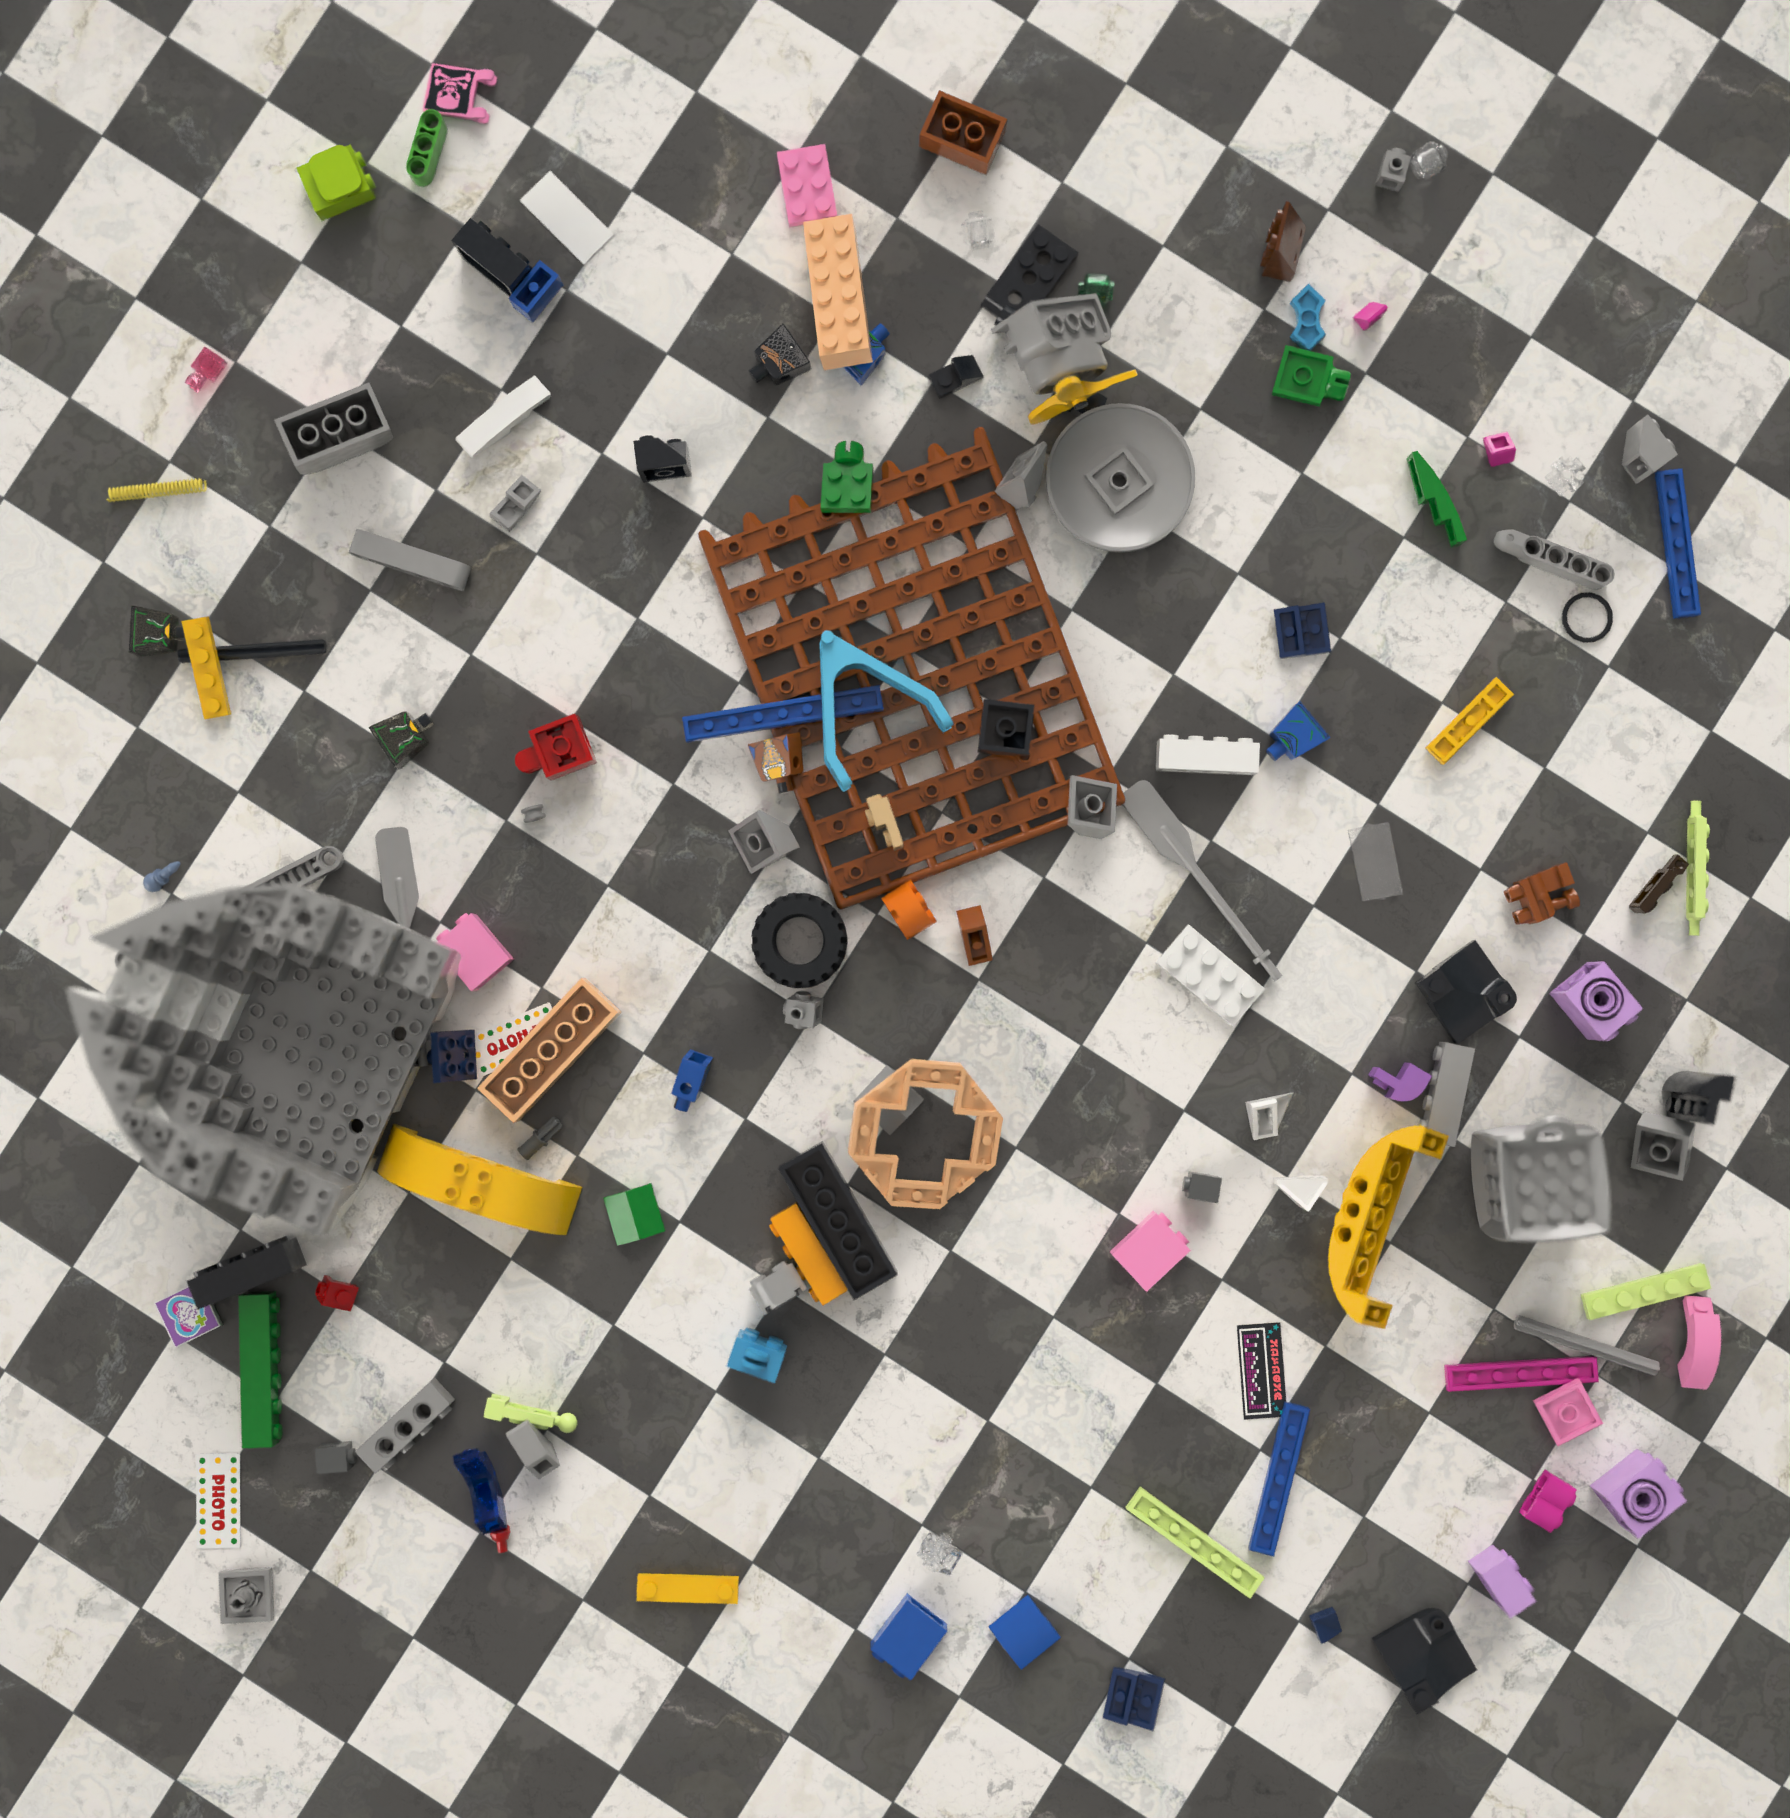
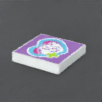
M188 1286L154 1302L175 1348L223 1325L214 1304L197 1310Z

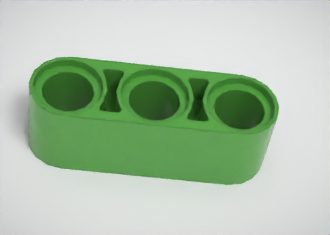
M428 109L422 113L406 163L409 176L419 187L428 186L432 182L447 134V126L441 114L434 109ZM439 122L436 127L429 128L431 123ZM426 145H432L428 151H422ZM425 168L422 174L415 175L418 169Z

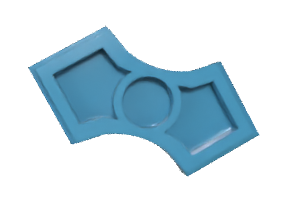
M1309 283L1290 302L1297 317L1296 328L1290 338L1301 349L1311 351L1326 336L1319 322L1320 309L1326 300Z

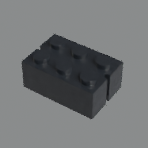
M470 218L451 240L463 260L510 297L533 269L528 265L530 263L529 260L520 252H517V254L513 253L509 249L511 246L500 236L496 239L491 235L490 228L482 221L476 223Z

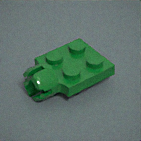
M1286 345L1272 395L1320 407L1322 400L1325 398L1343 401L1349 387L1351 373L1335 368L1333 366V356Z
M846 441L839 442L835 446L834 460L830 463H823L822 513H871L874 467L873 463L864 462V448L860 443L851 441L849 452L846 450Z

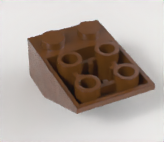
M1288 201L1285 202L1282 210H1277L1271 228L1269 227L1265 240L1267 246L1266 250L1263 251L1260 266L1264 267L1262 276L1291 282L1296 272L1306 226Z

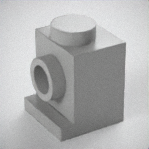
M1393 148L1391 151L1387 150L1383 156L1375 185L1399 192L1405 182L1411 156L1406 155V151L1401 148Z

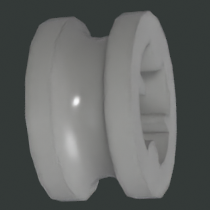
M539 804L522 809L521 813L525 815L524 823L545 818V813L541 811L543 805Z

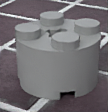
M783 1261L772 1268L774 1273L766 1277V1275L762 1274L750 1281L752 1287L749 1290L764 1316L770 1313L767 1308L771 1307L772 1310H776L799 1296L800 1294L797 1290L800 1288L802 1292L807 1290L793 1263L788 1264L787 1261Z

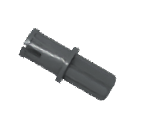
M552 1117L538 1131H533V1135L517 1149L518 1152L526 1160H529L542 1146H547V1142L563 1128L561 1121L556 1117Z

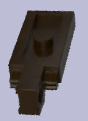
M1673 855L1662 869L1656 871L1630 903L1629 908L1634 913L1646 914L1651 912L1657 906L1658 898L1670 890L1673 886L1672 881L1677 875L1685 872L1689 863L1680 855Z

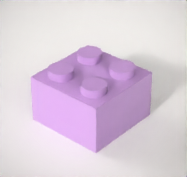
M1491 1545L1468 1561L1494 1602L1510 1619L1536 1602L1531 1595L1534 1589L1527 1579L1521 1576L1518 1572L1520 1568L1511 1556H1508L1504 1549L1499 1551L1494 1545Z

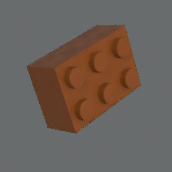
M939 90L920 132L919 147L987 175L1006 132L1007 118Z

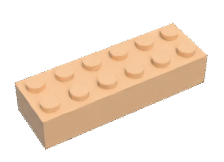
M852 214L803 222L819 357L823 369L830 370L873 362L856 228Z
M581 978L477 1089L513 1123L520 1121L622 1012L586 978Z

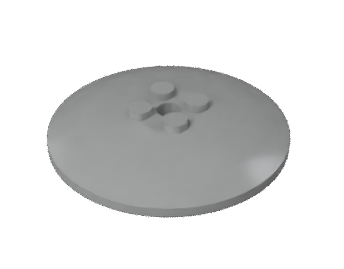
M1117 403L1103 405L1075 418L1056 439L1046 468L1048 498L1060 523L1068 532L1083 543L1109 552L1141 550L1164 539L1178 526L1185 516L1195 488L1193 457L1181 433L1160 414L1133 404ZM1115 475H1122L1126 479V484L1122 487H1117L1113 484L1112 478Z

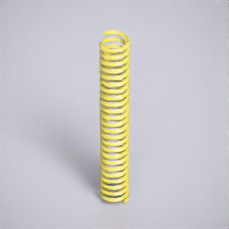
M196 478L194 480L187 479L186 481L179 480V482L175 481V483L168 481L167 483L163 482V484L156 482L151 485L149 483L147 485L140 484V486L132 485V487L129 485L128 488L126 486L124 488L117 486L112 489L109 487L108 495L110 500L107 498V501L115 502L119 500L126 501L127 499L135 500V498L146 499L147 497L181 495L182 493H201V491H206L207 483L204 480V490L201 478L198 480Z

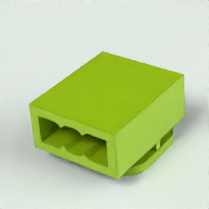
M351 144L348 146H333L313 155L308 163L296 167L314 211L321 221L376 198L372 190L376 188L371 175L365 174L363 169L366 166L365 160L361 152H355Z

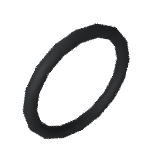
M1592 592L1579 593L1571 597L1565 604L1562 612V624L1566 632L1574 640L1583 643L1596 642L1604 638L1610 631L1613 623V611L1609 603L1602 596ZM1590 597L1596 599L1604 605L1607 611L1608 621L1606 627L1595 637H1581L1574 633L1568 624L1567 613L1569 608L1576 600Z

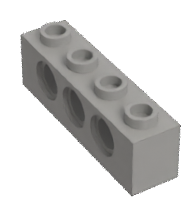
M434 1378L355 1452L375 1474L381 1468L384 1471L388 1470L397 1461L394 1456L401 1451L405 1454L415 1444L412 1440L418 1434L423 1437L434 1427L431 1422L437 1416L442 1419L452 1410L449 1405L455 1399ZM422 1404L430 1407L431 1414L429 1416L421 1412L420 1407ZM402 1422H408L411 1424V1433H407L403 1430ZM384 1439L392 1441L393 1450L385 1448L383 1444Z

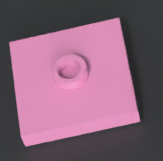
M1579 1378L1533 1400L1557 1446L1603 1424Z

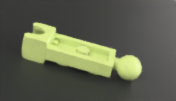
M492 1394L487 1399L484 1418L501 1421L505 1417L509 1418V1422L521 1424L528 1420L536 1428L547 1430L549 1427L552 1428L555 1425L564 1433L573 1432L577 1427V1419L571 1413H564L558 1416L557 1412L509 1402L510 1397Z

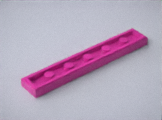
M1596 1356L1444 1365L1446 1390L1448 1392L1564 1385L1577 1378L1582 1383L1599 1382Z

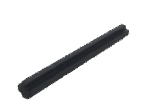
M320 639L217 646L216 649L219 661L325 654L327 645L326 641ZM188 649L178 650L179 662L191 663Z

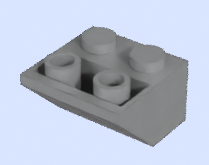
M1646 415L1626 431L1622 466L1636 484L1678 455L1673 442L1665 438L1660 431L1658 422L1650 418L1649 415Z

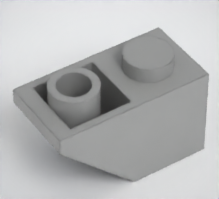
M525 1420L506 1433L508 1440L525 1467L538 1479H541L560 1466L553 1444L530 1421Z

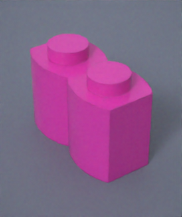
M1545 1469L1537 1479L1532 1492L1525 1499L1520 1513L1528 1520L1551 1533L1562 1524L1563 1512L1567 1507H1571L1574 1504L1577 1489Z

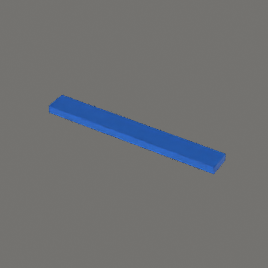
M880 685L834 692V719L884 711ZM814 695L682 717L685 739L689 743L822 721L821 695Z

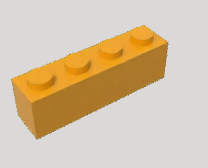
M797 1201L771 1217L772 1224L769 1226L776 1238L780 1236L784 1241L785 1245L782 1246L784 1252L789 1259L794 1258L798 1265L796 1270L802 1280L807 1279L811 1288L808 1290L815 1302L820 1301L822 1306L848 1291Z

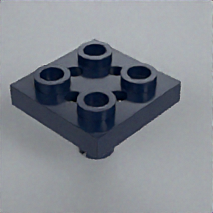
M475 1029L430 1032L431 1050L427 1053V1061L432 1065L433 1083L477 1079Z

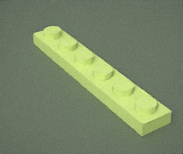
M1142 1487L1138 1488L1126 1505L1128 1511L1251 1599L1265 1579L1257 1570Z

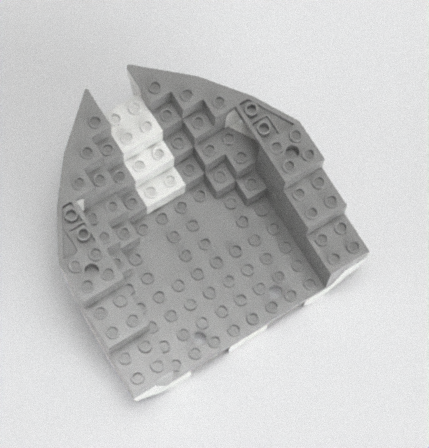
M294 883L228 888L165 903L91 936V940L124 954L106 994L79 988H67V996L88 1067L119 1128L154 1176L202 1199L215 1196L261 1218L274 1215L317 1236H322L332 1231L340 1223L342 1217L369 1179L378 1159V1156L374 1155L375 1149L392 1113L400 1111L420 1068L415 1063L434 1021H441L446 1012L456 984L459 962L461 960L460 953L386 918ZM399 1026L406 1030V1037L402 1041L394 1037V1030ZM355 1119H360L364 1124V1128L360 1133H356L352 1129L351 1125Z

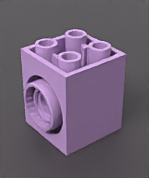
M1604 961L1587 962L1549 993L1587 1040L1609 1041L1618 1035V1029L1624 1024L1629 1025L1639 1017L1637 1013L1643 1009Z
M1638 1449L1634 1450L1590 1485L1620 1526L1638 1539L1686 1502V1499L1681 1494L1683 1492L1682 1487L1675 1479H1670L1665 1474L1667 1471L1665 1465L1658 1458L1654 1459L1650 1453L1644 1454Z

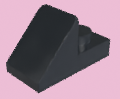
M973 355L954 357L951 359L950 365L929 374V379L939 399L984 378Z

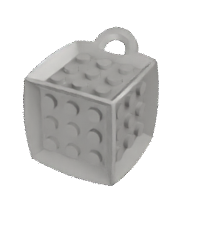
M1548 1116L1538 1119L1530 1125L1498 1127L1472 1133L1471 1171L1475 1207L1480 1229L1487 1236L1499 1241L1551 1242L1589 1238L1609 1233L1611 1215L1609 1174L1602 1136L1597 1129L1585 1124H1574L1567 1117Z

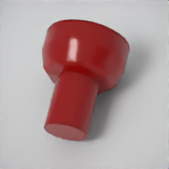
M496 1525L490 1529V1536L497 1543L498 1553H504L508 1550L506 1540L510 1535L509 1525Z

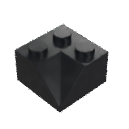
M652 435L641 436L639 440L633 441L636 467L643 483L692 476L686 441L670 439L665 443L659 438H654Z
M984 699L977 753L1029 755L1034 705Z

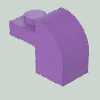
M1404 1062L1396 1078L1378 1067H1373L1368 1076L1374 1079L1372 1083L1384 1090L1389 1087L1384 1097L1397 1101H1410L1418 1097L1432 1077L1415 1065Z

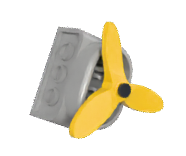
M1096 293L1031 301L991 329L992 334L1006 332L1010 343L1004 347L1005 353L1015 354L1021 371L1025 372L1034 394L1056 393L1028 415L1031 424L1047 421L1074 407V410L1082 409L1088 405L1087 398L1111 385L1138 375L1136 369L1103 380L1089 382L1106 371L1108 364L1101 345L1111 338V330Z

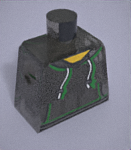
M131 606L129 653L138 657L177 652L178 641H186L183 626H179V618L167 612Z
M404 711L368 728L395 768L402 769L429 744L423 732L434 726V723L427 713L414 719L410 713Z

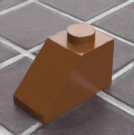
M981 905L956 911L968 965L992 961L987 926Z

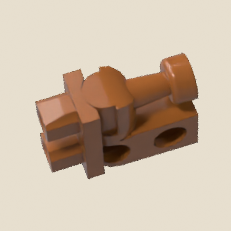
M1567 862L1557 864L1515 881L1513 886L1504 890L1508 903L1517 900L1521 903L1522 909L1512 912L1516 925L1539 923L1553 917L1555 911L1565 906L1568 909L1580 906L1579 896L1573 888L1563 891L1562 897L1551 899L1549 892L1575 883Z

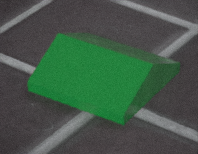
M652 1183L603 1197L617 1246L666 1231Z

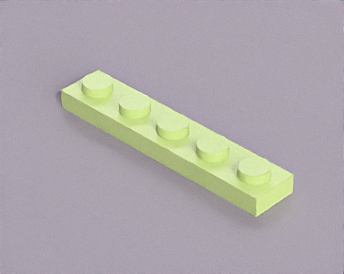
M1699 1263L1580 1295L1587 1319L1593 1320L1709 1290L1711 1285L1705 1264Z

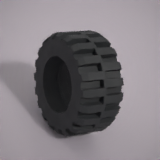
M789 893L788 895L780 896L774 899L772 903L767 904L755 920L756 923L751 935V946L755 960L763 972L780 985L791 988L816 986L828 980L837 972L845 958L848 945L845 924L836 909L818 896L809 893ZM792 918H808L814 921L822 931V950L809 963H790L778 951L776 944L777 933L780 927Z

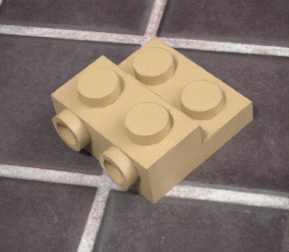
M881 794L867 798L869 809L865 810V814L870 827L875 825L876 831L884 828L887 829L883 831L887 847L892 846L894 851L904 848L888 797L882 798Z

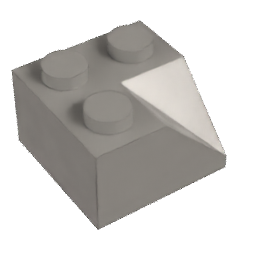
M1644 1111L1636 1127L1631 1168L1683 1181L1689 1168L1696 1123Z

